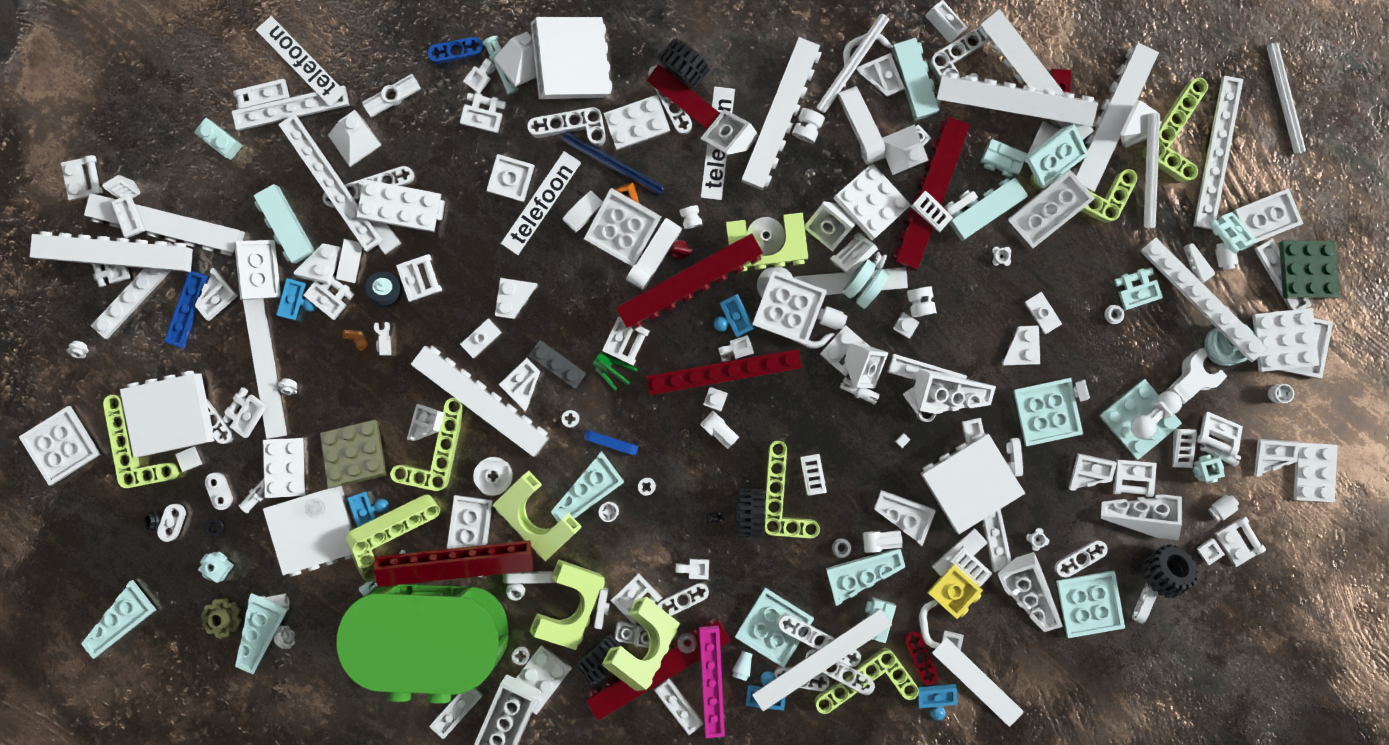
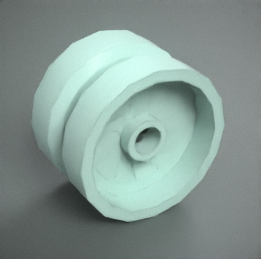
M869 259L858 268L842 291L848 298L855 297L860 291L856 298V304L863 309L876 298L889 278V274L882 269L876 271L871 277L875 270V264Z
M1216 327L1208 332L1204 341V349L1208 353V358L1213 363L1219 366H1231L1247 360Z

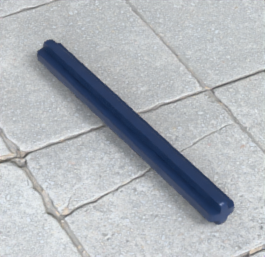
M565 132L562 136L563 142L657 196L662 193L664 189L662 185L575 135Z

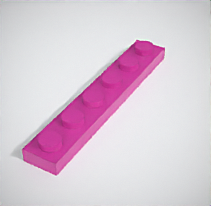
M719 626L699 627L705 738L725 736Z

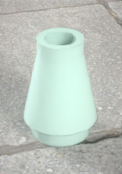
M741 652L732 669L733 677L747 681L748 676L750 677L753 654Z

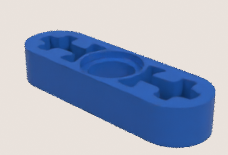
M470 37L432 45L428 50V56L434 63H445L479 56L483 52L484 46L479 38ZM473 42H476V44L479 45L476 48V51H473L472 48L466 49L468 53H465V48L463 44H465L466 47L473 46ZM455 45L461 47V52L458 55L451 54V48ZM447 47L449 57H446L445 53L440 54L437 59L435 56H432V54H435V50H439L441 53L446 52L444 48Z
M585 430L583 437L587 441L635 456L639 447L590 430Z

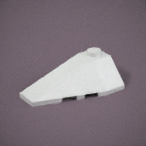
M919 368L914 388L918 410L939 414L943 413V411H957L961 408L991 405L996 386Z
M1161 494L1149 499L1138 497L1137 500L1127 501L1126 499L1104 501L1101 504V519L1156 538L1179 541L1182 526V497Z
M1034 552L1016 557L998 573L1006 593L1011 595L1020 607H1023L1030 618L1044 632L1063 627Z

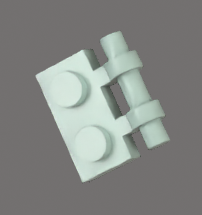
M1233 212L1223 215L1218 220L1215 219L1209 224L1214 229L1213 233L1222 239L1223 245L1226 249H1230L1233 254L1252 246L1256 242L1255 238Z
M1142 268L1137 270L1136 273L1121 275V278L1114 280L1116 287L1121 285L1125 287L1124 291L1118 292L1124 310L1163 298L1157 280L1149 282L1148 276L1154 275L1152 268ZM1140 280L1142 285L1133 287L1132 282Z

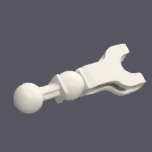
M1204 348L1195 350L1183 360L1182 375L1165 392L1159 395L1157 402L1151 404L1154 410L1148 416L1141 415L1132 421L1131 432L1136 438L1142 440L1151 438L1156 432V423L1160 419L1172 417L1181 409L1182 404L1190 400L1199 390L1204 391L1215 388L1227 377L1222 370L1211 374L1205 371L1203 362L1208 353Z

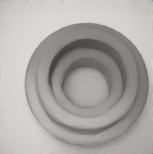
M837 539L832 544V552L835 556L844 558L850 554L851 545L846 539ZM844 545L845 549L838 551V546Z

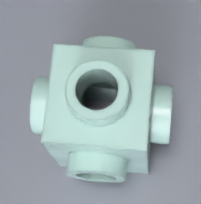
M1209 454L1200 456L1198 461L1193 462V473L1199 481H1205L1206 484L1217 482L1218 478L1225 477L1223 463L1218 457H1211Z
M221 552L206 554L201 559V566L198 570L202 572V576L207 580H213L218 583L225 579L234 564L226 560L227 557Z

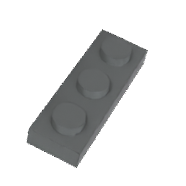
M539 340L529 354L530 357L575 389L587 374L541 340Z

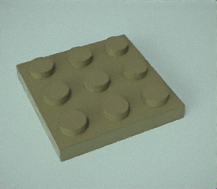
M377 420L320 433L327 486L330 489L386 475Z

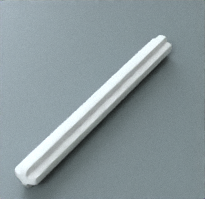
M879 15L817 106L820 112L825 113L883 30L889 21L886 15Z
M1277 42L1267 45V51L1294 154H1300L1305 152L1306 149L1279 44Z
M1159 113L1148 114L1144 205L1145 228H1155Z

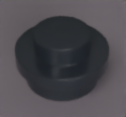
M150 512V514L145 515L144 524L146 529L156 531L160 525L161 517L156 512Z

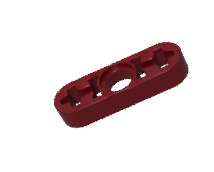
M909 631L906 633L904 641L921 681L926 685H932L937 681L938 674L922 636L917 631ZM914 635L916 638L918 637L916 643L919 647L913 652L912 649H915V646L912 642L909 643V641L911 640L910 636ZM921 652L925 653L926 660L923 663H918L916 655ZM926 666L928 671L933 673L930 680L924 678L926 672L923 668L920 670L919 667Z

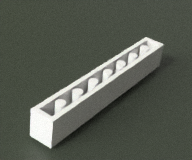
M1000 9L995 10L978 24L981 27L979 29L981 35L985 39L989 38L992 41V49L997 54H1002L1005 58L1002 60L1009 70L1013 68L1016 72L1014 77L1021 85L1024 83L1027 86H1033L1035 91L1043 92V89L1055 90L1054 94L1062 95L1063 90ZM1050 120L1052 125L1061 129L1070 123ZM1075 124L1082 140L1094 131L1091 126Z
M800 37L798 38L743 175L742 183L759 190H763L764 186L768 187L772 178L769 175L771 168L775 169L779 158H776L778 150L782 152L786 143L783 140L785 133H790L793 123L790 122L793 115L797 116L800 105L797 104L799 98L803 99L807 88L804 87L807 80L811 81L815 71L811 69L813 63H818L822 52H819L820 45Z
M1140 43L1129 47L1125 57L1127 60L1125 64L1120 66L1117 75H1119L1117 82L1114 81L1109 89V92H1111L1109 99L1106 98L1101 107L1103 112L1101 116L1096 118L1093 124L1095 129L1093 133L1088 135L1085 141L1089 155L1079 161L1077 168L1072 170L1074 175L1092 193L1095 192L1120 138V133L1159 52Z
M946 72V75H941L937 94L938 100L1093 127L1098 102L1093 101L1094 97L1082 95V99L1075 98L1073 93L1068 92L1058 95L1054 94L1055 90L1043 89V92L1035 91V87L1024 85L1023 88L1015 87V83L1004 82V85L996 84V80L986 78L984 82L977 81V77L970 75L960 78L957 77V73Z
M90 193L84 215L91 217L90 221L102 224L103 221L110 222L109 226L120 228L111 201L116 199ZM135 204L148 236L158 238L160 234L164 235L165 240L177 242V239L184 240L183 244L195 247L196 244H200L204 250L213 252L214 248L221 250V254L232 256L235 253L234 242L243 241L245 232Z
M40 231V235L32 234L31 258L191 272L193 249L187 248L186 244L174 243V246H167V242L155 241V244H148L146 240L136 239V242L132 243L129 242V239L117 238L116 241H110L109 237L103 236L91 239V236L78 235V238L71 237L72 234L59 233V236H52V232Z
M428 346L423 347L411 363L412 366L533 457L537 456L549 440V437L546 436L548 434L547 431L540 426L538 428L534 427L531 424L533 421L524 414L522 417L516 413L517 409L511 404L505 405L500 401L502 398L495 392L489 393L485 390L486 385L479 380L473 381L470 378L471 374L463 368L461 371L455 367L456 363L448 357L446 359L439 355L441 352L434 346L430 348Z

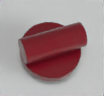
M676 240L670 247V253L676 259H683L687 255H691L692 248H689L685 241Z

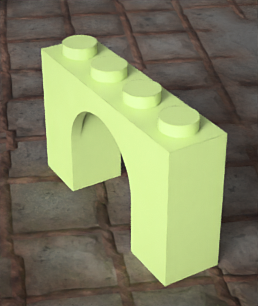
M803 213L783 215L786 240L782 249L776 254L761 256L762 260L756 264H746L744 266L745 269L741 272L747 271L749 267L761 270L766 269V265L773 264L774 268L786 266L785 263L793 262V265L805 264L804 261L808 260ZM745 220L726 222L729 245L747 236Z
M528 471L493 506L497 513L503 516L510 526L522 536L524 541L531 540V546L536 551V554L546 561L582 526L569 513L555 526L547 529L535 526L528 519L525 510L526 502L542 485Z
M558 559L551 578L557 583L577 589L580 597L579 606L573 615L562 620L536 614L530 633L536 638L576 650L583 640V631L589 625L591 611L597 605V597L600 590L604 587L605 578L600 573Z
M644 597L635 600L628 616L640 624L648 634L649 650L646 656L639 660L619 646L610 648L602 663L605 668L635 691L647 690L650 687L652 678L660 668V662L668 652L669 644L676 636L677 628L680 624L649 598Z

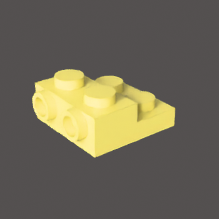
M952 564L927 593L958 619L968 612V607L972 602L975 603L980 599V593L983 590Z

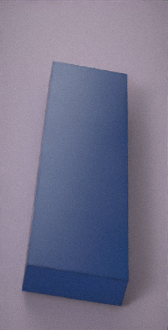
M192 270L188 272L164 340L165 343L179 348L185 347L198 310L195 304L198 297L201 296L204 284H207L209 276Z

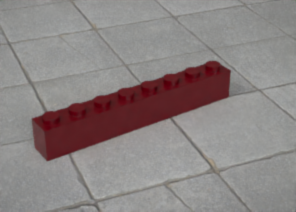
M948 117L945 121L942 120L938 132H941L940 137L935 139L932 150L935 151L932 157L929 156V161L926 162L925 167L928 170L926 175L923 174L920 179L919 185L921 189L919 193H915L912 201L913 204L924 191L928 192L940 205L942 204L971 124L952 117ZM925 200L920 207L923 209L928 201ZM930 205L925 212L928 214L934 207ZM913 209V211L909 210L906 217L908 225L906 229L903 228L899 239L902 241L900 247L896 246L893 257L895 258L894 263L917 270L933 226ZM936 210L935 213L931 216V218L934 219L938 215L939 211Z
M751 233L618 306L616 310L626 328L635 330L643 325L642 322L646 319L654 320L660 316L659 312L665 309L667 312L677 307V302L681 300L686 302L692 299L695 292L700 291V293H703L710 289V284L715 281L719 284L728 279L726 275L732 272L737 274L743 271L746 264H756L762 260L761 256L764 254Z
M799 349L650 375L646 376L649 395L801 369L802 366Z
M531 540L376 556L373 571L377 587L533 571V552Z
M712 618L704 623L705 627L719 626L720 647L731 641L719 618L716 620ZM695 628L687 634L688 637L681 640L679 638L671 643V647L663 656L660 668L655 672L652 684L647 690L635 691L620 678L616 680L612 678L600 690L597 687L590 691L586 702L596 719L599 721L701 659L699 630Z

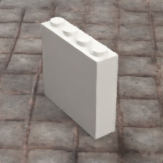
M536 17L531 22L539 99L605 98L611 94L612 83L609 80L608 74L610 64L606 56L608 46L604 38L606 28L602 17Z
M194 371L183 372L180 377L168 375L164 376L162 381L150 379L146 380L143 385L131 383L127 384V388L120 389L133 457H142L215 441L212 435L213 429H211L212 424L206 404L207 399L202 374H194Z
M981 432L973 436L972 442L960 444L955 448L957 451L952 454L948 452L939 457V462L924 466L922 468L924 471L920 473L953 529L958 534L1025 494L994 441L986 433L982 434Z
M342 486L322 490L263 509L283 575L289 574L292 577L301 574V570L308 568V571L320 568L319 564L325 562L328 566L337 563L338 558L345 557V560L353 558L346 542V535L355 528Z

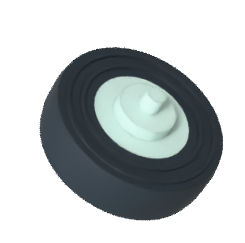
M377 272L367 279L365 293L373 304L379 306L390 305L399 297L400 284L393 274Z

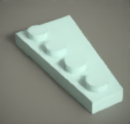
M602 451L551 511L557 522L568 513L575 519L624 483Z
M895 548L826 568L836 606L847 598L857 595L861 590L875 585L874 583L885 579L905 568L901 549Z
M133 580L129 581L124 591L116 598L114 604L105 612L104 617L82 642V646L93 659L156 611L155 607Z
M251 593L235 667L254 674L287 609Z

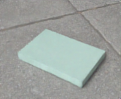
M1069 123L1029 153L1025 159L1039 186L1044 189L1064 172L1089 155L1075 124Z

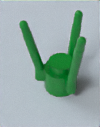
M600 353L592 364L596 367L595 371L605 379L614 391L617 390V387L604 372L610 371L621 381L629 385L630 382L611 368L613 363L610 361L635 372L637 368L615 359L609 354L605 356L603 353Z

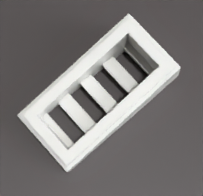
M120 175L115 176L102 185L104 189L117 198L128 194L134 198L140 194V190L133 180Z
M926 191L911 206L939 232L953 218ZM927 200L928 203L922 209L920 205ZM932 205L934 208L927 214L925 211ZM938 210L940 213L932 219L931 216ZM942 215L945 216V219L938 225L936 222Z
M1193 243L1183 247L1193 274L1202 283L1215 275L1214 270Z
M1173 430L1172 467L1193 468L1197 430ZM1188 435V439H1181V436ZM1188 443V447H1182L1180 444ZM1186 450L1188 454H1179V451ZM1187 458V462H1178V459Z
M820 455L800 457L806 494L809 496L826 493ZM815 460L817 462V464L806 466L805 463ZM818 468V472L807 473L809 469ZM819 476L818 480L809 481V477ZM810 485H821V487L810 489Z
M963 546L950 558V561L979 587L992 575V572ZM965 554H966L967 557L959 564L958 562H959V561L965 556Z

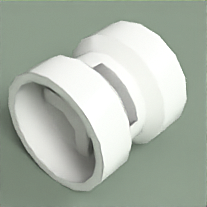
M698 205L679 210L681 217L684 218V229L702 225V220L697 215L699 213Z
M1275 384L1269 388L1268 397L1274 403H1288L1294 398V390L1288 384Z
M605 502L599 508V516L605 522H611L618 516L619 509L614 502Z

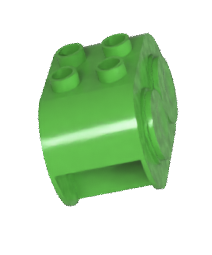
M419 584L383 586L357 600L346 611L337 633V653L342 667L353 681L372 691L387 692L388 701L411 700V693H427V702L448 703L451 701V695L462 694L479 686L500 661L508 643V620L502 605L496 597L482 588Z

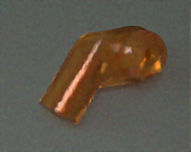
M344 329L343 339L354 340L359 351H363L368 347V340L361 331Z

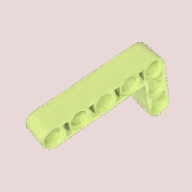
M1196 78L1184 87L1163 119L1159 129L1158 168L1181 183L1194 179L1198 174V169L1195 164L1169 147L1208 89V84L1203 78ZM1193 84L1198 86L1199 92L1193 89ZM1183 100L1188 102V108L1183 106ZM1172 116L1177 117L1178 124L1172 121ZM1162 132L1168 135L1167 140L1162 138ZM1147 145L1143 150V157L1145 160L1147 153ZM1168 158L1173 160V167L1168 165ZM1184 168L1189 171V177L1183 174Z
M1130 169L1117 174L1105 199L1090 192L1095 198L1093 200L1095 209H1091L1087 205L1081 212L1104 223L1116 220L1120 216L1137 182V174ZM1034 174L1030 176V184L1040 191L1044 190L1039 186ZM1123 175L1128 176V184L1123 181ZM1115 192L1121 195L1120 201L1114 198ZM1106 209H1110L1112 211L1111 218H1108L1106 216Z
M121 395L107 396L104 399L103 406L119 485L123 488H131L177 478L179 467L175 463H163L140 468L139 458L133 457ZM115 399L118 400L117 408L113 406V402ZM118 418L122 420V425L120 427L117 426ZM122 436L125 438L124 446H122L120 443V439ZM125 456L129 458L127 465L124 463ZM166 467L171 471L169 476L165 474ZM147 471H150L152 474L150 480L146 477ZM129 474H130V475L132 476V478H133V481H132L131 484H130V483L128 482V480H127V477H128Z
M451 398L444 405L443 422L438 433L431 470L398 465L390 472L391 479L394 482L433 491H439L447 487L465 409L463 403L456 398ZM454 401L459 404L457 412H453L450 408L451 403ZM449 420L455 423V428L452 431L446 427ZM444 439H448L451 442V447L448 450L442 446ZM440 458H444L447 461L445 468H441L438 465ZM399 468L403 469L405 472V477L403 479H400L397 476V471ZM418 472L424 476L422 483L416 481L415 476ZM436 477H440L443 480L441 487L435 485L434 479Z
M773 441L769 445L765 531L769 535L815 538L820 532V527L814 520L782 517L787 447L782 441ZM775 444L783 446L781 454H774L773 446ZM774 463H779L782 467L781 471L777 474L771 471ZM773 482L780 484V490L776 493L770 491V485ZM775 501L779 504V508L777 511L772 512L768 509V506L771 502ZM768 522H777V528L774 531L768 530ZM794 522L796 524L794 532L786 530L788 523ZM808 524H814L816 528L811 534L805 530Z
M423 495L351 530L346 535V542L355 565L365 581L371 582L375 580L373 571L375 558L372 549L439 515L440 508L430 495Z
M888 648L878 650L853 668L871 678L872 681L886 672L905 699L913 700L918 696L919 689ZM884 654L891 655L888 662L881 661ZM869 665L875 666V671L871 674L866 673V668ZM895 670H902V675L899 678L893 677ZM849 671L843 676L844 681L849 682L853 677V673ZM836 681L815 697V706L822 714L830 713L856 694L857 691ZM859 681L858 684L864 688L868 685V681L866 683ZM912 685L913 691L908 694L904 693L905 687ZM837 688L844 689V693L841 696H836L834 692ZM823 699L829 701L826 707H820L819 702Z

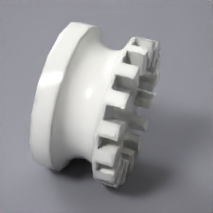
M877 252L873 263L878 270H881L887 255L884 254L882 256L880 252Z
M573 410L564 412L562 423L566 427L576 426L579 423L578 413ZM569 413H572V416L576 417V420L572 421V424H568V421L565 420V417L569 416Z
M643 478L638 484L639 492L646 496L652 494L656 487L655 482L651 478ZM650 482L651 491H644L642 483Z
M522 646L516 648L512 653V660L518 665H524L530 657L529 650ZM519 651L526 655L522 661L519 660V657H516Z

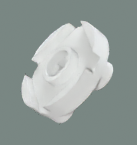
M489 457L481 461L475 468L473 475L474 483L481 492L491 496L499 495L506 491L513 480V472L509 463L499 457ZM492 471L498 474L495 482L488 478V474H491Z

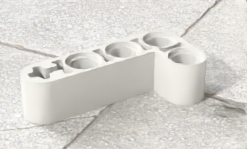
M980 26L938 51L931 58L929 66L939 84L941 75H946V72L957 73V77H960L954 64L991 42L989 38L981 37L979 32ZM968 39H973L976 42V46L969 45ZM951 49H957L960 52V56H954ZM935 59H941L944 65L938 66L935 63Z
M857 86L838 93L841 106L861 145V154L865 164L869 165L884 159V141Z
M595 107L535 117L528 122V130L535 138L587 130L589 141L593 146H602L606 141L603 118L599 109ZM591 114L599 116L595 122H591L588 119ZM573 117L580 119L577 125L570 124V120ZM555 120L561 122L560 127L557 129L551 127L552 122ZM545 122H547V127H548L549 130H546V128H545V126H546V125H545ZM536 124L540 126L538 132L534 130ZM596 132L602 134V138L598 141L592 139V135Z
M666 218L638 263L629 272L626 280L644 291L669 252L672 243L682 231V227Z

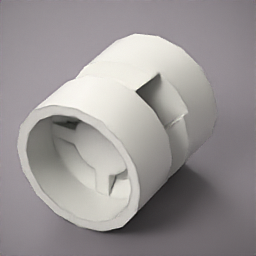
M802 108L798 117L800 122L795 124L792 135L803 141L815 143L818 136L817 129L821 128L825 117L816 111Z
M932 286L907 291L908 300L912 303L910 307L912 317L937 313L935 302L931 301L933 298Z

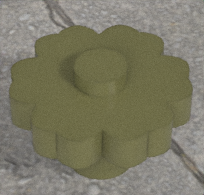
M227 598L215 599L212 604L204 607L201 616L205 620L202 626L208 634L214 633L217 638L228 637L232 632L237 631L242 623V619L239 617L241 609L236 602L229 603Z

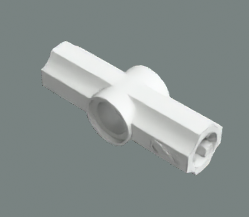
M411 74L393 85L385 86L381 92L362 103L370 117H373L391 106L399 105L403 99L421 90L414 75ZM396 92L395 98L388 100V94Z

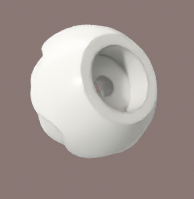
M279 626L273 636L275 644L282 649H290L295 644V633L290 630V627Z

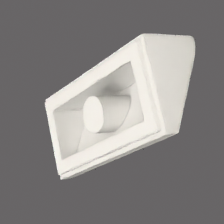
M943 0L926 14V18L949 43H952L968 28Z

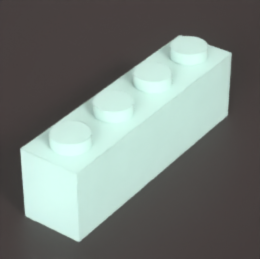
M913 38L894 44L891 50L905 88L914 121L936 115L941 107L940 101L933 92L935 89L932 79H929L927 74L929 67L926 60L923 61L921 43H917V39Z
M1016 177L1012 180L1006 178L999 183L1000 188L995 191L991 188L984 193V199L979 202L975 199L967 205L969 209L964 212L960 209L952 215L953 219L949 224L961 241L1028 197Z
M273 184L254 195L256 199L254 203L260 212L263 211L266 217L264 218L266 225L273 229L275 241L278 245H282L284 249L282 253L288 262L291 261V263L297 264L310 257L315 250L280 187Z

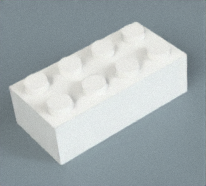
M506 675L500 683L474 745H518L541 690Z

